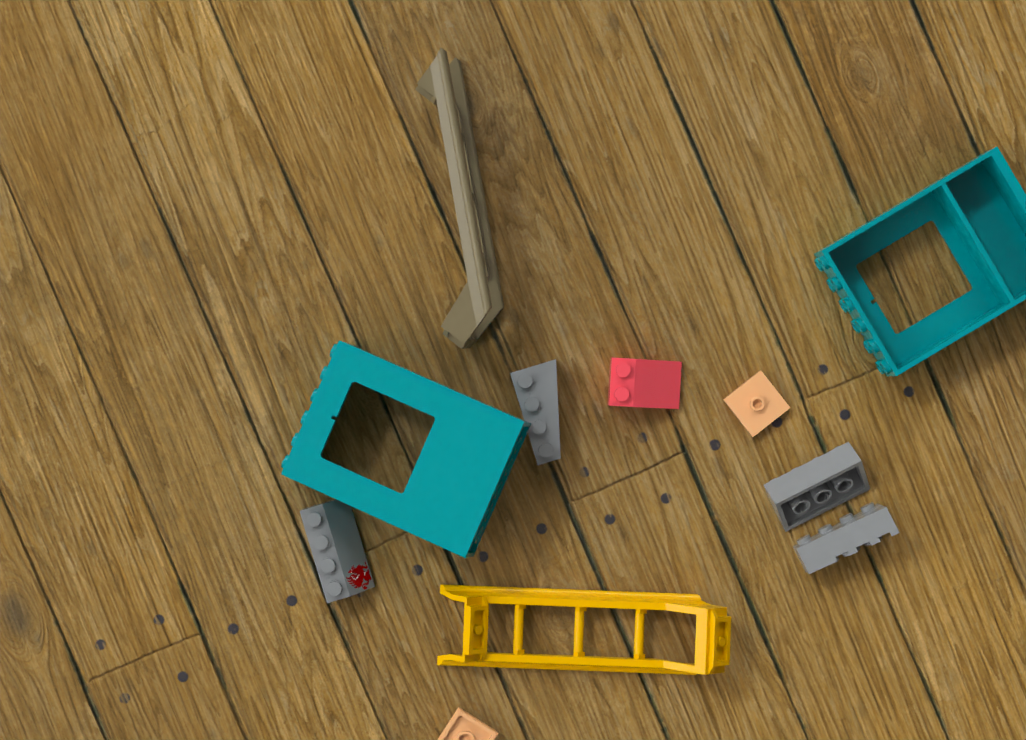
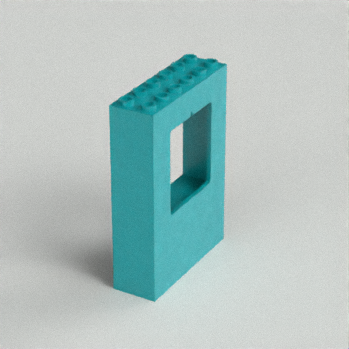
M998 147L982 153L814 253L816 257L814 262L821 272L824 271L829 278L826 280L829 288L833 293L836 291L841 299L838 301L839 305L845 313L849 312L853 319L851 321L852 327L857 333L861 332L865 339L863 345L869 354H874L877 359L875 365L882 375L884 373L886 376L900 375L1026 300V194ZM932 221L970 283L971 290L896 334L878 303H871L875 298L858 272L856 265L925 223Z
M339 340L338 344H334L330 351L331 360L329 365L325 366L321 372L320 379L322 381L319 388H315L311 395L310 401L312 404L309 411L306 410L301 418L302 427L291 441L292 450L283 459L281 474L464 558L474 557L532 423L357 346ZM354 382L435 418L403 493H399L322 457L323 450L336 423V420L332 418L333 416H339Z

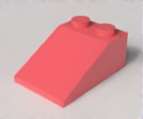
M610 358L608 405L679 409L682 362Z

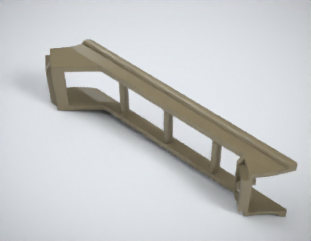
M440 48L437 56L418 81V86L415 90L438 107L468 280L441 327L444 329V336L461 349L471 348L478 341L496 316L500 314L504 308L461 61L455 57L449 64L447 52Z

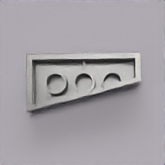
M556 359L511 372L510 375L525 421L532 423L528 430V435L537 465L561 459Z
M873 502L868 503L860 508L861 512L855 515L849 513L839 518L840 522L836 525L831 526V524H827L818 529V534L812 537L805 535L797 540L798 544L794 545L793 548L805 572L811 574L837 562L839 560L838 556L841 554L843 557L853 555L861 549L860 546L863 544L865 546L881 542L882 535L889 532L891 536L900 533L887 507L878 503L875 505Z

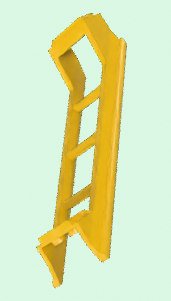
M440 585V594L451 600L465 603L463 655L448 654L437 656V665L682 675L725 673V665H730L731 616H727V607L708 604L702 601L698 594ZM488 603L515 604L513 653L487 652ZM526 605L575 607L573 655L524 654L523 626ZM587 607L635 609L634 658L585 656V652H583L584 611H587ZM647 610H667L696 615L695 663L645 658V654H643L644 623Z

